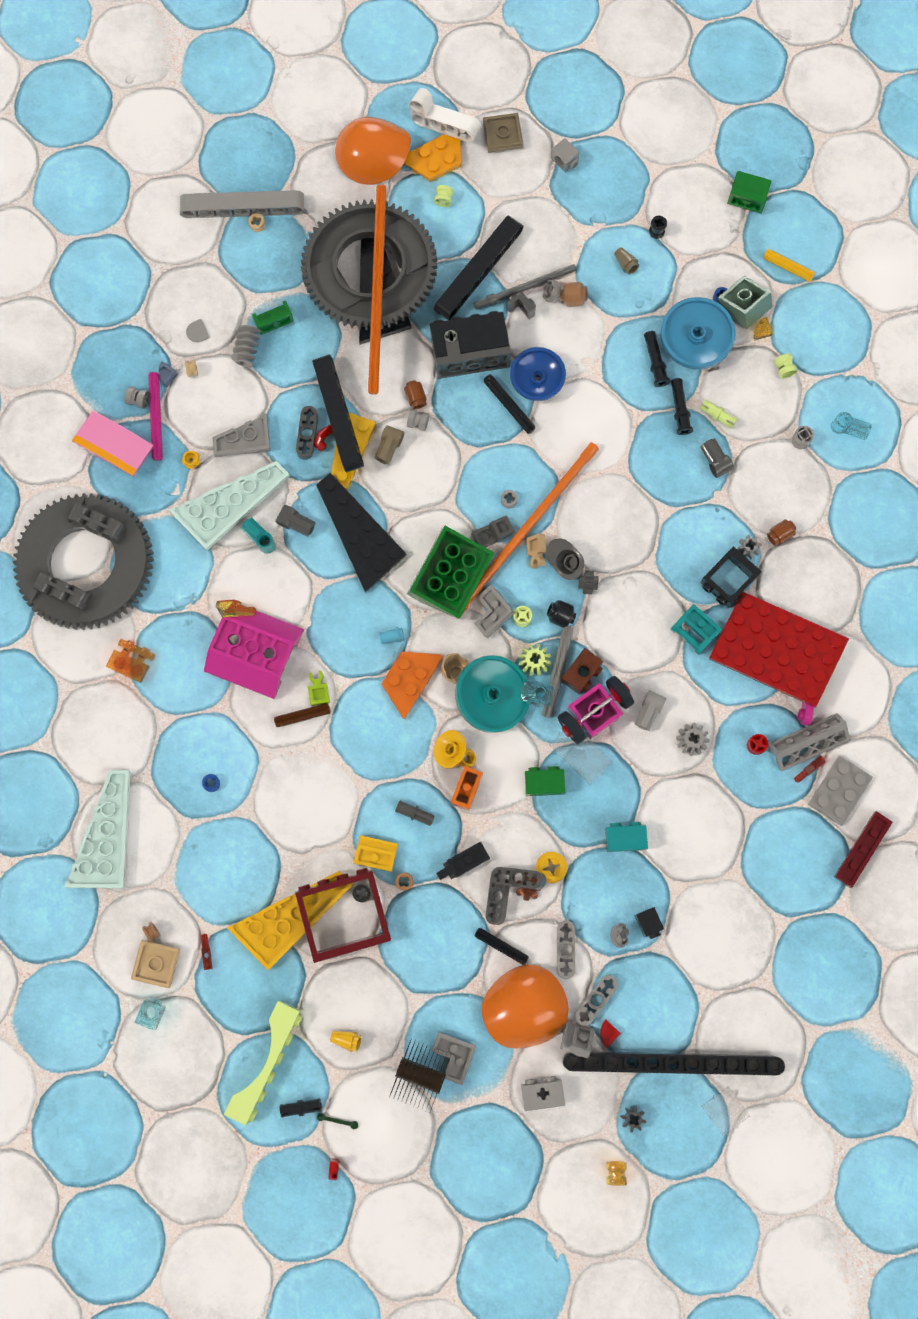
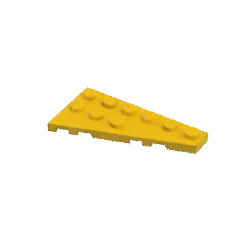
M337 871L324 879L329 878V882L337 880L336 876L343 873ZM352 883L303 897L311 928L353 886ZM295 894L227 927L267 970H270L306 934Z

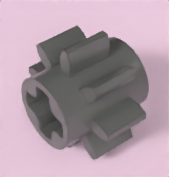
M585 570L584 575L581 574L579 576L578 589H583V594H592L593 590H598L599 576H594V571Z
M636 1106L633 1107V1110L625 1108L627 1113L620 1115L626 1121L622 1126L627 1127L629 1125L630 1132H633L634 1128H638L641 1131V1123H646V1120L641 1117L644 1111L638 1113ZM631 1114H633L634 1116L638 1115V1117L636 1118L637 1122L635 1124L633 1122H629L631 1120V1118L629 1117Z

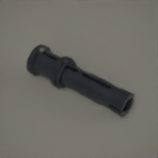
M648 331L644 334L651 359L650 371L654 375V386L663 387L670 383V378L667 377L665 370L667 366L662 361L655 331Z
M675 378L671 380L676 408L674 415L678 426L676 431L678 435H687L693 432L689 419L691 414L686 407L683 380Z

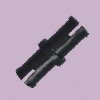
M321 1099L297 1100L296 1103L280 1104L281 1118L299 1115L300 1117L306 1113L322 1112Z

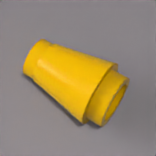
M334 1030L331 1034L330 1042L350 1052H357L362 1037L357 1032Z

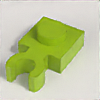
M319 671L318 679H313V675L310 672L308 677L313 683V686H308L311 706L330 703L327 683H321L324 679L322 671Z

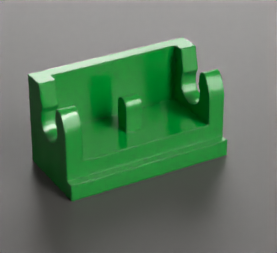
M286 300L282 301L283 305L257 316L255 313L252 314L257 328L261 330L260 335L294 322Z

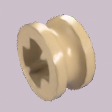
M255 213L249 217L248 223L253 231L261 232L264 230L266 223L261 214ZM257 220L260 224L256 225L254 221Z
M185 361L187 376H198L196 361Z

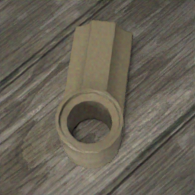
M386 425L374 458L382 464L389 465L396 448L402 443L404 431Z

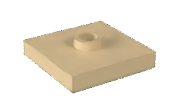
M141 940L131 980L171 988L181 949Z

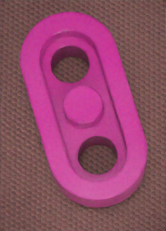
M802 702V708L798 711L797 719L800 720V724L809 726L812 722L814 707Z

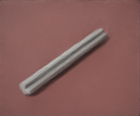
M570 626L564 627L562 630L542 711V716L551 718L573 633V627Z

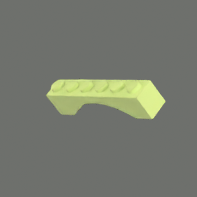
M283 1001L277 1002L269 1018L271 1047L266 1064L252 1084L232 1096L224 1113L225 1116L243 1125H247L249 1121H254L258 1112L255 1108L258 1102H263L267 1093L264 1089L267 1083L271 1084L276 1073L273 1070L276 1064L280 1065L285 1054L282 1051L285 1045L289 1046L294 1035L291 1032L294 1027L297 1028L302 1020V1016H300L301 1010Z

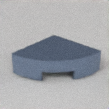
M162 361L159 365V377L162 383L168 387L178 373Z

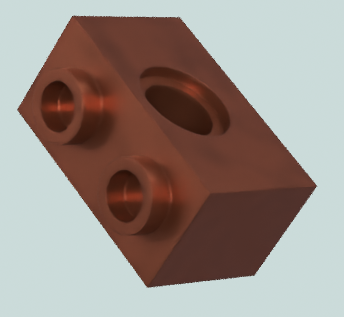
M584 648L563 675L561 682L577 694H580L582 691L586 692L592 684L589 682L592 677L595 676L597 678L603 670L601 667L603 661ZM585 668L589 675L582 677L579 675L578 670Z

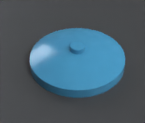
M702 297L687 298L676 303L665 315L661 326V342L668 356L677 364L690 369H707L722 362L730 353L735 341V325L729 312L719 303Z

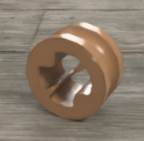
M409 873L399 874L395 880L397 888L403 891L410 889L413 886L412 876ZM401 877L409 878L410 881L408 883L410 884L408 887L405 885L400 886L399 882L401 881L399 879Z
M149 922V926L142 927L145 935L151 942L154 941L155 937H160L158 929L152 922Z

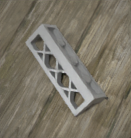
M836 713L769 743L768 747L776 758L778 769L784 771L850 741L846 721ZM843 731L844 736L834 739L838 732ZM820 740H826L823 746L817 747ZM803 748H809L805 754H799ZM791 755L789 761L782 763L781 758Z

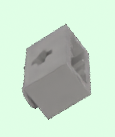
M557 1076L545 1077L543 1082H537V1079L525 1080V1084H521L525 1111L565 1106L562 1080L557 1079ZM540 1088H544L545 1091H548V1093L545 1094V1098H541L540 1095H537V1093L540 1092Z

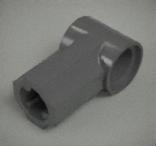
M715 438L701 445L700 448L706 456L710 470L715 478L734 469L732 460L723 453Z
M288 505L282 507L275 520L283 528H291L307 537L311 535L316 524Z

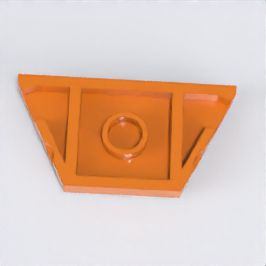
M401 652L381 685L403 719H406L443 659V655Z

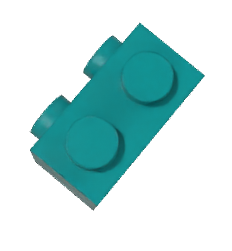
M630 822L629 826H622L621 823H610V827L605 828L607 852L648 849L646 825H641V822Z

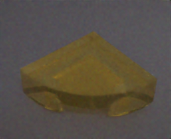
M767 317L760 320L756 325L753 333L754 341L772 336L773 332Z

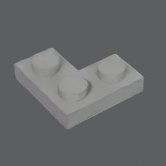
M490 585L477 597L488 611L474 624L486 638H489L516 612L496 588Z
M438 1032L431 1052L450 1058L445 1072V1079L463 1085L476 1045Z

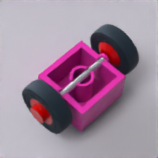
M612 676L606 681L610 695L599 683L568 706L567 710L570 713L564 711L557 717L562 726L563 733L576 744H580L586 739L584 732L591 740L622 717L623 713L614 702L615 700L625 709L634 704L630 689L616 676Z

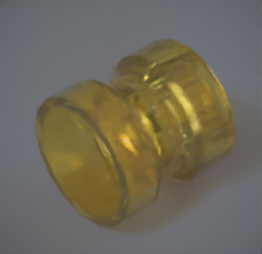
M618 1161L606 1162V1169L609 1171L606 1177V1184L614 1186L627 1185V1178L624 1173L627 1170V1163Z

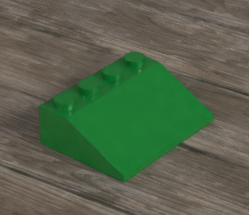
M444 525L411 584L407 595L427 606L460 619L494 552Z

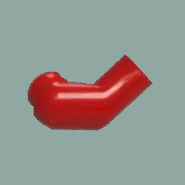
M331 425L326 426L317 433L314 447L320 452L324 451L327 447V444L324 443L325 439L333 434Z

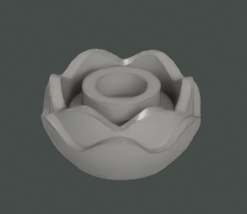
M547 280V284L543 286V299L546 302H553L559 298L561 286L556 280Z
M618 923L611 929V942L618 948L625 947L629 942L627 938L629 929L626 927V924Z

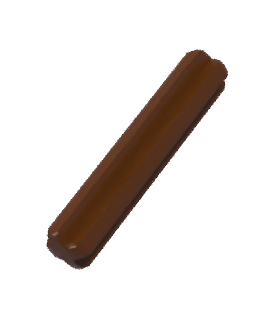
M325 703L274 717V723L276 727H282L327 715L331 711L329 704Z

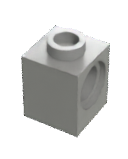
M564 138L552 148L551 159L566 173L569 169H574L578 165L580 152Z

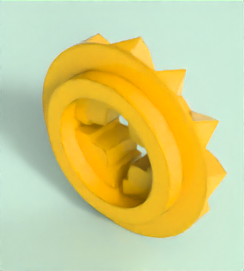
M546 852L538 858L536 871L545 875L546 883H557L565 877L567 863L559 853ZM548 859H550L553 865H560L554 869V876L550 870L543 871V869L549 866Z

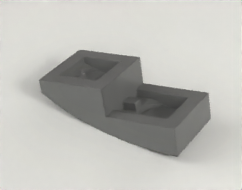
M506 515L490 522L485 527L472 531L471 536L476 543L486 548L515 533V530Z

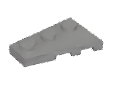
M266 413L258 419L245 422L244 425L238 428H232L212 437L215 457L271 451Z

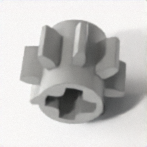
M747 535L746 540L740 539L739 543L742 546H739L737 550L741 551L744 556H749L751 560L753 554L757 556L760 554L758 548L762 544L757 542V536L750 538V535Z

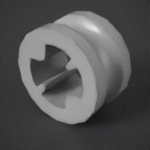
M504 491L501 495V504L508 509L516 506L518 496L515 491ZM508 495H511L514 501L511 500V503H507V499L504 498H508Z

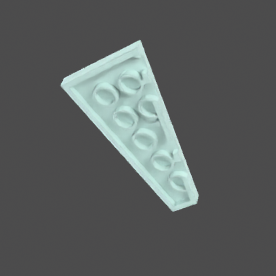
M275 461L250 475H244L230 484L226 483L202 494L201 497L192 501L188 500L183 505L168 510L207 551L289 478L290 475Z
M109 770L101 791L102 794L98 804L95 806L93 817L88 824L78 850L79 853L75 863L72 865L70 876L64 888H125L131 771Z

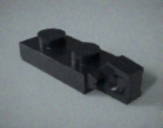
M480 841L446 860L447 862L443 863L445 868L436 874L439 880L447 876L452 880L488 861L490 857Z

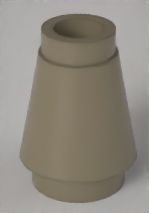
M622 247L615 251L614 255L624 273L630 275L637 271L639 268L638 259Z

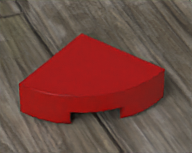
M605 1019L601 1025L600 1037L604 1046L608 1048L621 1033Z
M331 1159L329 1180L336 1181L338 1177L339 1159Z

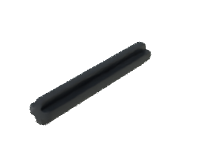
M491 374L487 375L484 378L486 386L527 434L532 433L536 428L535 425Z

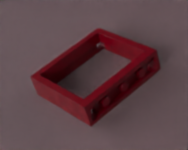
M367 868L356 870L354 875L349 876L348 873L336 876L337 880L329 882V878L317 881L318 885L310 887L309 884L298 887V891H295L314 963L391 941L372 870ZM368 879L382 933L317 951L303 897Z

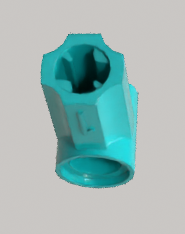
M253 518L247 519L243 523L241 530L263 553L268 554L275 550L276 543L271 534L266 532ZM270 540L268 545H262L263 541Z

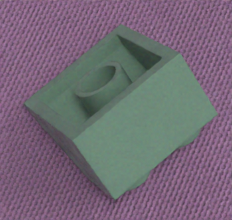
M746 276L740 278L718 297L733 321L745 329H748L772 308L771 291Z

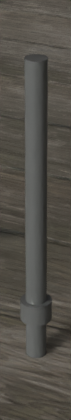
M572 264L495 295L494 293L487 295L485 299L474 302V307L477 310L487 305H495L497 301L544 284L547 280H553L577 270L576 266Z

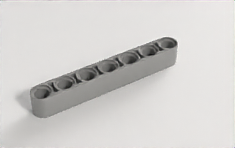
M297 190L196 193L180 196V215L184 218L245 217L255 213L262 216L299 215L304 212V194Z

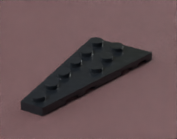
M374 238L361 239V293H372ZM385 248L383 290L396 281ZM405 316L404 321L398 320L397 325L395 323H391L390 327L384 325L383 329H381V338L412 329L409 317ZM361 327L359 330V345L370 342L371 327L368 330L365 327Z
M329 473L316 486L366 593L407 554L340 482Z

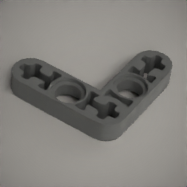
M505 867L493 869L490 877L486 907L487 922L493 925H501L505 921L510 887L540 890L546 885L545 875L533 870ZM517 873L522 874V881L519 884L514 879ZM498 874L509 875L508 879L498 878ZM529 878L540 879L539 882L536 883L528 881ZM497 891H501L502 899L497 902L494 895ZM493 914H499V917L493 918Z

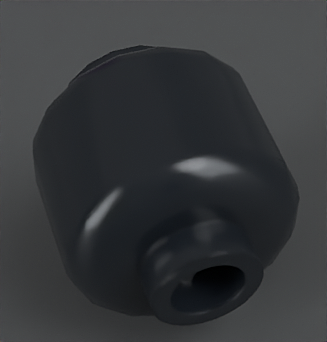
M561 600L552 602L546 614L550 623L563 628L573 624L576 618L574 606Z

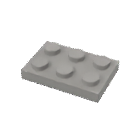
M838 756L808 805L838 825L843 826L873 776L842 756Z

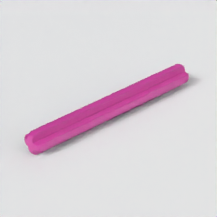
M150 372L148 379L151 444L154 445L152 459L160 461L163 459L159 374L157 372Z

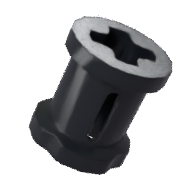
M658 215L651 220L649 233L652 238L659 239L664 236L665 228L667 227L665 217Z

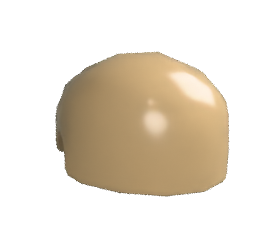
M459 653L448 654L443 659L441 666L443 677L448 682L456 684L461 671L469 664L468 660L461 657Z

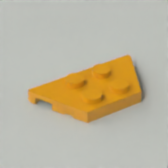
M443 134L408 152L404 164L410 167L417 175L419 174L427 181L432 182L461 167L460 139Z

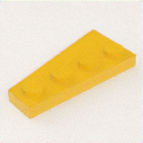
M349 412L360 453L363 456L376 422ZM336 444L331 474L348 490L356 470L345 472Z

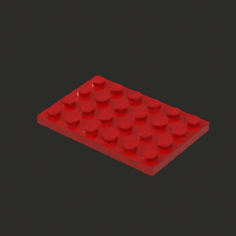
M743 592L709 660L816 708L849 638Z

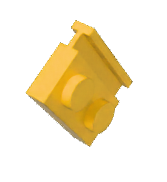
M360 835L353 864L392 872L398 844Z

